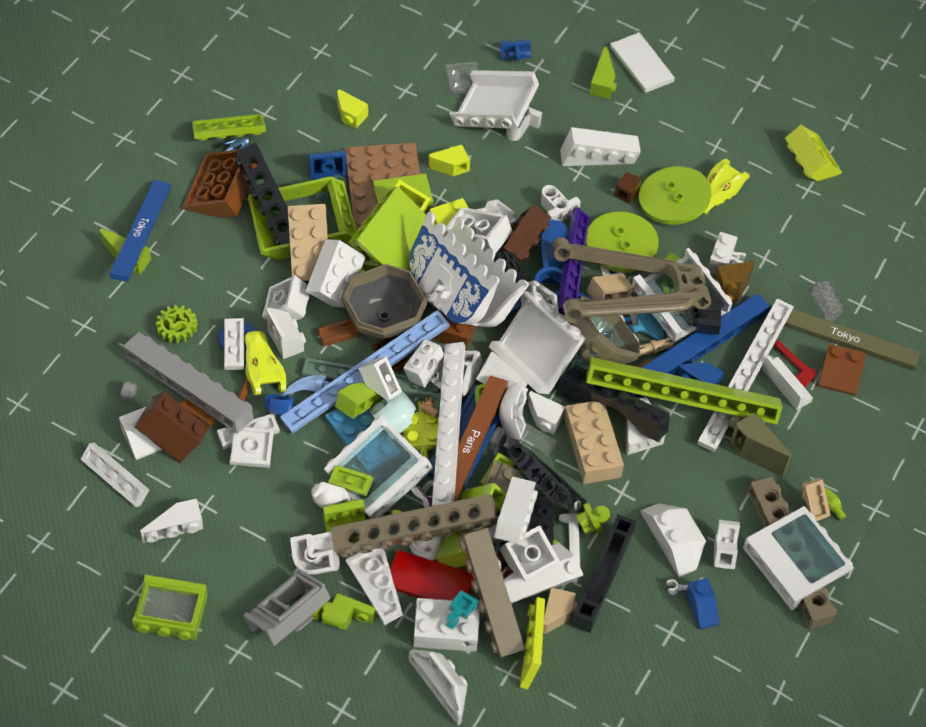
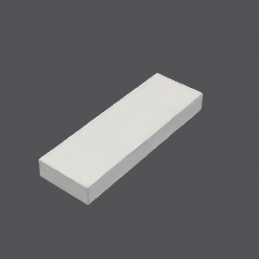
M244 318L224 319L225 370H244Z
M274 414L253 419L245 426L274 429V434L279 433V427ZM228 427L218 429L217 435L222 448L232 447L233 430Z

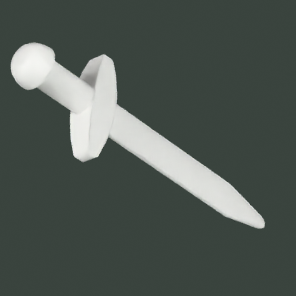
M579 500L575 502L574 510H577ZM569 511V514H562L558 519L569 524V551L576 556L580 566V523L576 514Z

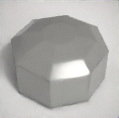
M131 381L124 383L120 393L121 399L130 401L135 397L137 392L136 383Z

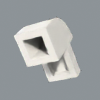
M719 520L714 543V567L735 569L738 553L739 522Z

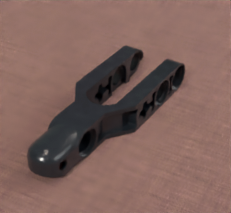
M508 435L501 437L499 440L501 449L530 481L536 482V486L554 504L567 508L576 515L585 511L583 505L587 501L555 470L544 463L531 450L524 447L519 441L512 439ZM566 493L567 497L562 499L561 494ZM580 500V509L574 510L575 502Z

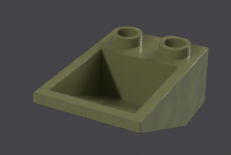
M755 413L744 419L740 416L731 415L728 419V424L734 429L730 445L743 459L781 477L785 476L792 454L766 426L764 420Z

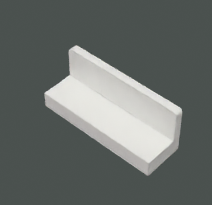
M769 355L765 357L762 370L796 410L812 402L813 397L779 357L772 359Z

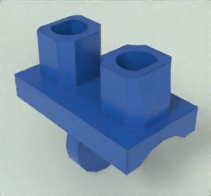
M521 39L512 42H500L501 60L515 59V61H520L521 58H531V40Z

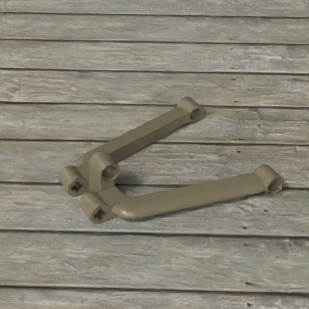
M562 237L555 239L553 242L554 257L558 261L577 259L659 273L671 277L674 283V289L667 294L588 302L569 299L564 303L563 309L565 319L570 323H576L582 317L661 312L680 314L691 306H695L698 309H706L711 304L708 288L704 285V273L699 265L681 264L668 259L569 244L568 240Z

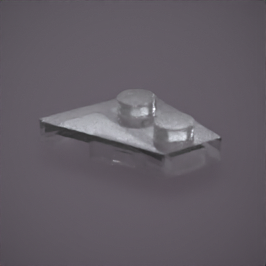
M478 62L446 64L445 70L450 95L468 93L472 84L470 73L472 70H478Z

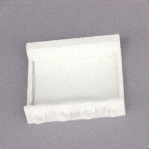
M472 70L470 77L473 84L459 111L449 113L454 125L459 127L517 129L539 86L535 73L529 71Z
M524 291L523 294L527 297L526 301L501 340L492 341L489 348L537 393L549 394L586 338L580 334V329L567 322L565 316L558 314L553 305L545 302L541 294L536 291Z

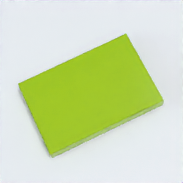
M426 173L373 181L377 204L386 192L394 188L397 182L401 180L431 198L429 206L433 205Z

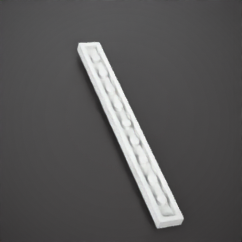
M776 299L728 387L749 391L764 363L765 357L771 351L794 306ZM714 411L697 445L715 453L729 428L728 419L731 414Z
M464 342L445 344L432 506L454 502L465 360Z

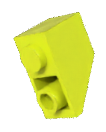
M458 145L429 154L428 166L430 169L456 176L469 172L470 158L463 146Z

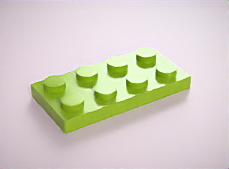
M263 114L192 121L194 139L200 141L208 140L212 137L223 139L231 135L242 137L244 134L260 135L262 132H266Z

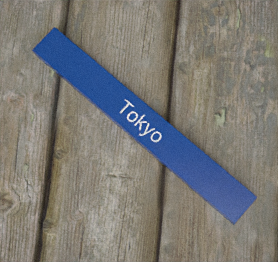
M153 181L111 269V279L129 282L170 193L171 183Z

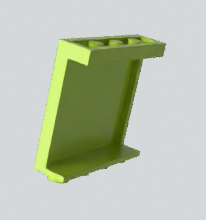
M398 186L386 192L348 243L353 248L360 246L379 266L388 264L408 270L409 254L423 225L426 214Z

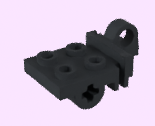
M537 496L526 533L541 526L549 543H553V502L547 496Z

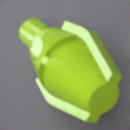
M826 487L825 492L829 510L835 513L839 520H843L846 514L841 509L839 497Z

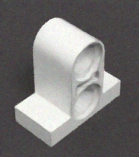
M528 107L517 129L506 128V137L511 141H517L522 137L529 125L538 129L541 125L542 112Z
M547 185L543 187L541 205L547 211V215L551 217L549 220L563 222L572 217L574 208H580L581 201L577 197L568 201L555 186Z

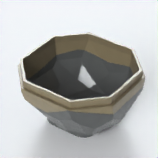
M388 264L354 275L342 297L344 307L358 332L378 340L402 334L418 324L428 303L410 271Z

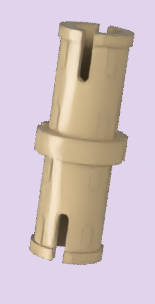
M670 337L658 341L650 340L649 343L640 345V355L638 357L648 354L656 355L658 352L669 350L674 347L673 341H671Z

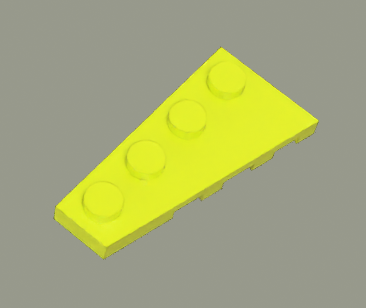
M539 597L536 598L533 605L530 604L527 614L530 618L526 629L527 639L520 688L524 689L529 688L541 666L545 599Z

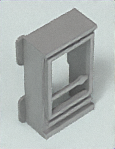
M300 569L297 570L298 573L294 574L259 603L256 608H253V611L250 613L246 612L243 615L250 631L255 632L261 629L267 634L273 646L278 644L293 630L300 631L312 621V614L331 599L324 583ZM304 590H310L306 595H304L291 607H289V605H285L290 600L295 599ZM280 608H283L285 612L282 615L277 616L274 614Z

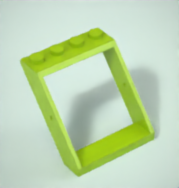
M330 176L278 188L284 201L329 191L339 232L328 234V240H340L347 245L349 244L348 242L357 230L343 181ZM252 194L248 195L260 254L275 260L290 258V243L276 246L273 240L275 234L273 230H268L265 223L267 218L265 215H261L258 209V205H260L258 199L254 200ZM265 195L263 197L264 200H270L272 198L271 195Z

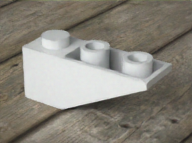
M197 499L176 503L140 530L143 543L155 542L166 537L173 538L184 533H195L203 529Z

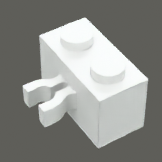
M723 232L719 233L708 266L710 273L716 275L718 266L742 263L744 261L746 253L734 252L738 237Z

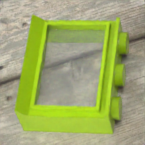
M145 575L135 615L132 619L134 630L140 633H157L162 637L174 636L185 641L190 639L196 640L208 597L206 585Z

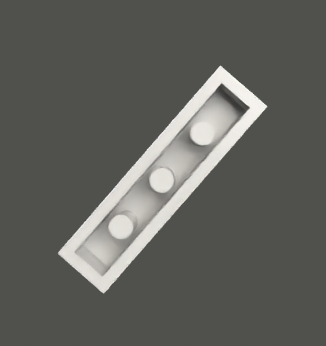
M512 477L497 522L494 538L519 544L521 536L525 537L538 491L535 490L536 482Z

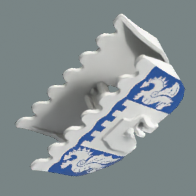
M428 212L411 248L408 259V271L412 273L430 305L444 313L452 322L482 327L499 325L505 320L517 300L529 286L526 280H519L516 283L517 272L514 269H509L505 273V260L500 258L494 262V249L488 248L484 252L485 241L482 238H477L474 242V230L472 228H467L463 232L464 221L461 217L456 218L450 233L444 237L445 225L438 223L434 227L435 215L432 212Z

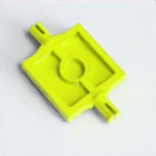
M419 401L418 412L414 413L411 418L413 422L403 431V437L422 456L428 459V451L437 448L439 417L434 418L430 414L425 413L419 407L421 401Z

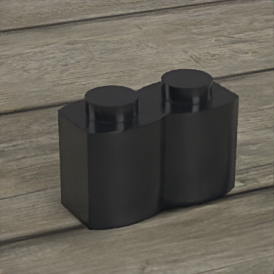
M710 296L711 304L708 308L698 309L694 306L693 312H697V315L693 317V326L696 327V333L719 335L722 297Z

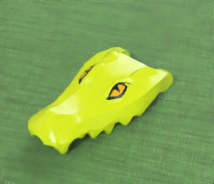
M728 159L717 163L707 176L711 187V201L704 214H708L715 205L719 206L726 199L730 200L736 195L748 180L750 174L747 172L741 174L729 166L730 161Z
M262 331L248 332L244 338L247 348L245 374L251 384L253 394L260 395V385L278 383L279 392H286L284 368L273 354L265 333Z

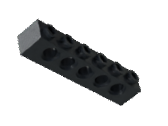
M255 142L237 150L236 163L245 172L242 175L246 184L250 183L253 188L250 192L254 200L258 199L260 203L258 209L261 215H265L267 218L265 223L268 230H273L275 234L273 240L276 246L290 243L288 207L257 143ZM250 164H257V167L254 169L248 168ZM259 179L265 180L263 184H256V181ZM265 195L272 196L270 200L263 199ZM275 210L280 212L278 216H272L271 213ZM282 226L288 228L285 232L278 231Z

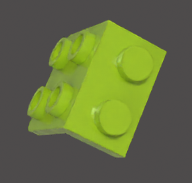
M363 499L350 500L341 504L334 503L323 507V520L326 532H332L331 527L366 520ZM359 537L353 538L351 543L357 542Z

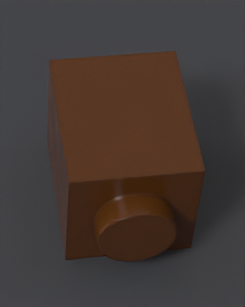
M626 171L616 184L614 197L630 204L640 191L642 179Z

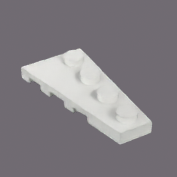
M374 549L371 553L359 552L346 559L348 567L372 606L376 608V612L383 624L386 625L402 616V610L384 549Z

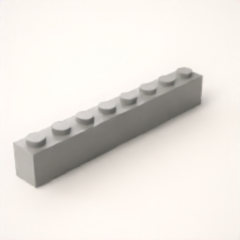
M138 332L123 345V350L128 360L184 398H187L191 403L237 434L254 419L252 406L247 401L240 400L233 392L225 390L220 383L213 382L205 373L198 372L190 363L186 364L178 355L171 354L163 345L155 343L151 337Z

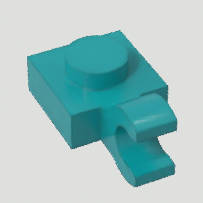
M461 590L449 605V610L452 612L446 619L448 621L446 626L453 630L461 617L467 620L478 606L479 601Z

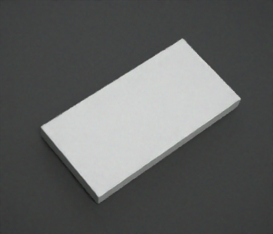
M640 33L610 44L612 51L644 93L674 82L675 77Z

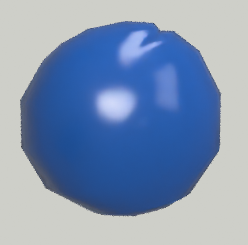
M270 394L265 396L264 406L271 414L281 416L293 408L295 397L292 396L290 399L289 394H286L284 397Z

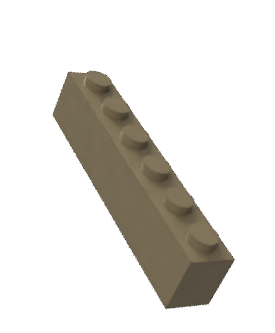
M488 528L461 535L462 540L459 541L460 548L463 553L466 552L468 560L465 561L468 572H472L473 575L472 587L480 598L478 606L480 612L485 614L486 621L484 626L486 632L491 634L493 641L490 642L493 653H497L498 657H504L525 650Z

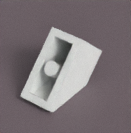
M387 357L370 360L358 368L366 386L386 400H390L402 392Z
M530 391L528 407L536 427L544 432L554 434L564 418L565 406Z

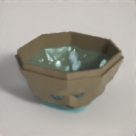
M583 296L580 299H576L579 302L596 301ZM619 315L582 317L576 323L568 322L570 325L580 329V334L586 338L574 355L577 361L585 367L589 366L591 357L626 364L636 361L640 355V343Z

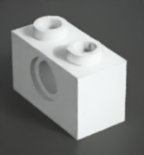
M424 339L403 368L410 382L424 388L444 362V353L441 346Z

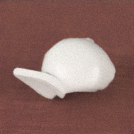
M325 482L315 484L311 490L313 501L321 508L334 503H346L351 500L345 488Z

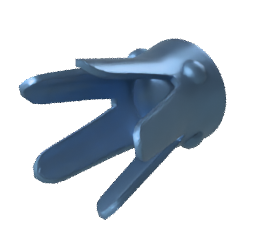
M242 136L234 141L224 143V145L230 144V147L224 151L242 149L249 145V139Z

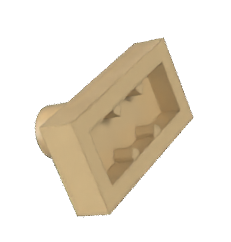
M816 478L803 483L801 497L806 503L807 510L813 513L816 521L831 516L823 479Z

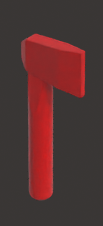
M778 339L775 341L773 346L801 371L795 377L805 388L816 377L817 371L811 367L808 368Z

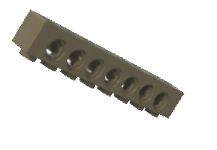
M773 477L750 483L748 494L763 528L790 514L788 503L786 500H783L781 488ZM795 520L771 533L797 567L804 569L800 570V572L809 583L812 584L820 580L819 570L812 563V555L805 548L804 538L801 533L799 534ZM826 586L801 599L799 604L809 630L832 624L837 614L835 605L828 598Z
M491 494L331 527L333 547L339 557L347 558L359 552L371 553L374 549H390L398 544L410 545L413 541H430L433 537L437 536L449 537L457 532L469 533L476 528H491L497 524L498 517L495 500ZM474 512H479L476 518H471ZM459 516L456 522H451L453 517ZM439 520L436 526L431 527L433 521ZM419 524L416 530L411 531L413 525ZM399 528L395 535H391L394 529ZM379 532L377 538L371 539L374 533ZM359 537L357 542L351 543L353 538Z

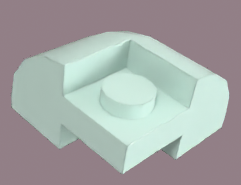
M402 391L390 400L384 398L369 411L375 419L384 415L388 422L401 433L413 422L411 418L417 409ZM386 431V433H387V434L391 437V439L393 440L394 438Z

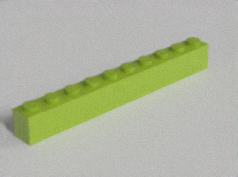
M594 357L590 358L586 374L587 383L745 418L755 413L764 422L778 424L783 408L780 398Z

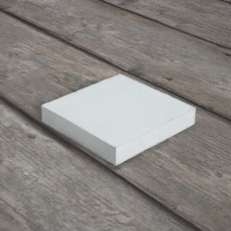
M244 427L238 434L233 431L230 465L270 468L274 429Z

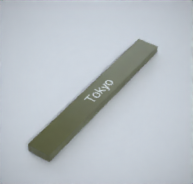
M794 309L784 325L915 370L920 352Z

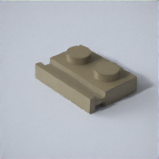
M495 460L484 485L495 483L507 493L512 477L519 478L521 471L506 464L498 463V460Z

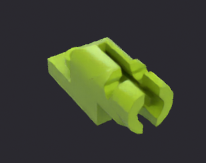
M337 593L333 603L331 600L327 601L312 614L314 620H318L322 616V623L347 630L353 617L362 623L368 622L373 624L376 618V608Z

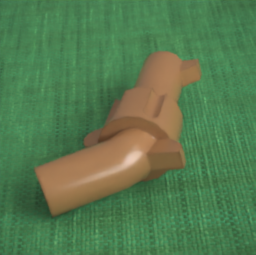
M426 397L424 403L420 404L419 407L425 413L438 418L439 411L434 407L435 398Z

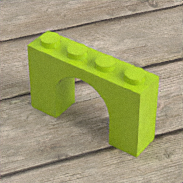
M490 483L463 491L459 501L491 494L495 500L496 511L498 512L503 507L507 493L495 483ZM457 532L453 533L452 536L444 537L435 559L442 564L455 568L465 566V561L468 559L466 552H462L459 541L462 540L461 535L464 534Z

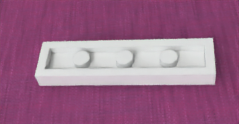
M89 443L81 460L135 507L141 506L149 489L97 444Z

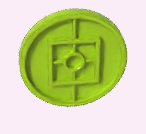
M675 166L664 168L650 175L642 184L639 191L640 206L650 219L658 223L668 225L687 223L699 217L708 208L711 201L710 183L702 173L689 167Z
M610 212L596 218L588 228L586 246L650 257L656 256L659 245L658 235L653 226L644 218L629 212ZM597 263L603 268L614 272L629 273L638 271L636 269Z

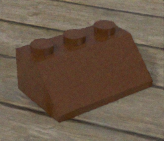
M534 204L521 213L517 222L511 228L513 232L497 252H513V254H516L519 262H524L530 254L528 252L530 247H534L540 240L539 234L541 232L544 233L550 225L548 221L551 217Z
M165 391L151 398L134 428L178 463L182 462L200 444L209 429L207 425Z

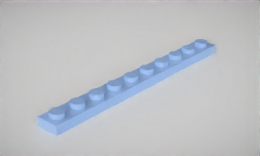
M438 310L280 416L282 422L293 434L336 405V396L340 389L346 388L351 384L364 383L358 369L370 360L387 357L390 366H393L418 349L424 339L429 341L449 328L448 321Z

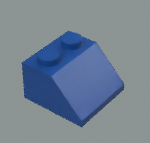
M332 150L308 153L311 181L330 176L336 179L346 178V151Z

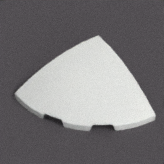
M440 345L444 353L445 345ZM465 351L462 396L470 390L479 373L483 361L479 351ZM443 363L430 380L440 389L442 387Z

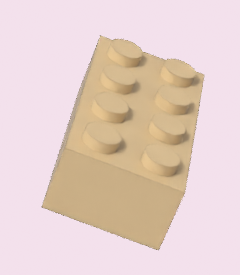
M325 204L288 206L292 276L295 275L302 281H310L324 241L328 240Z
M592 401L566 406L564 421L583 484L621 478L624 464L605 404Z

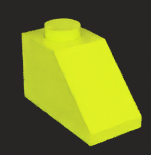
M340 89L337 91V103L342 122L357 129L368 117V104Z

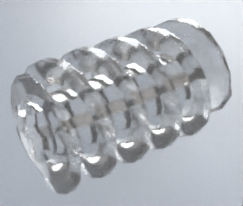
M819 281L811 285L810 292L825 320L831 322L840 317L841 313L845 310V306L842 304V300L838 299L839 294L835 293L836 289L832 287L833 283L831 281Z

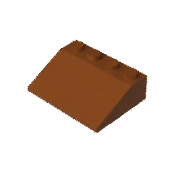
M239 149L205 154L182 208L184 210L220 218L238 216L251 185L250 183L246 184L242 175L245 172L236 163V151ZM250 164L248 168L254 169L257 167V164Z

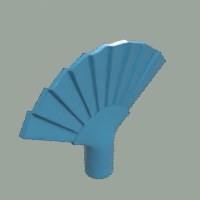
M651 313L637 314V325L629 327L632 333L640 331L657 341L664 338L663 328Z

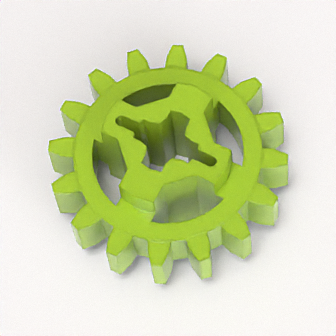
M174 305V309L168 306L166 312L161 310V316H157L156 329L158 335H162L163 340L168 338L169 343L176 340V343L179 344L181 339L186 342V337L192 338L193 333L197 332L196 326H198L196 314L192 313L190 308L185 310L184 305L181 308Z

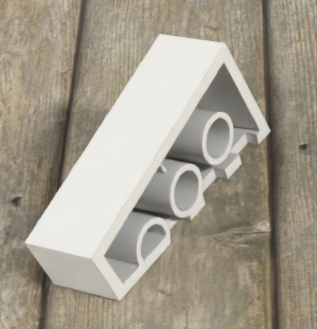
M571 127L560 149L562 166L634 164L641 153L638 136Z

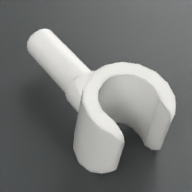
M668 580L667 586L675 587L669 588L668 593L676 595L678 591L686 590L688 585H678L676 580Z

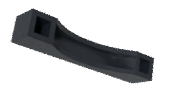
M571 368L561 376V396L575 403L595 401L608 405L623 414L637 428L640 434L658 442L668 433L670 413L621 390L587 383L586 374L577 369Z
M617 514L594 573L573 614L571 626L591 633L634 534L637 521Z

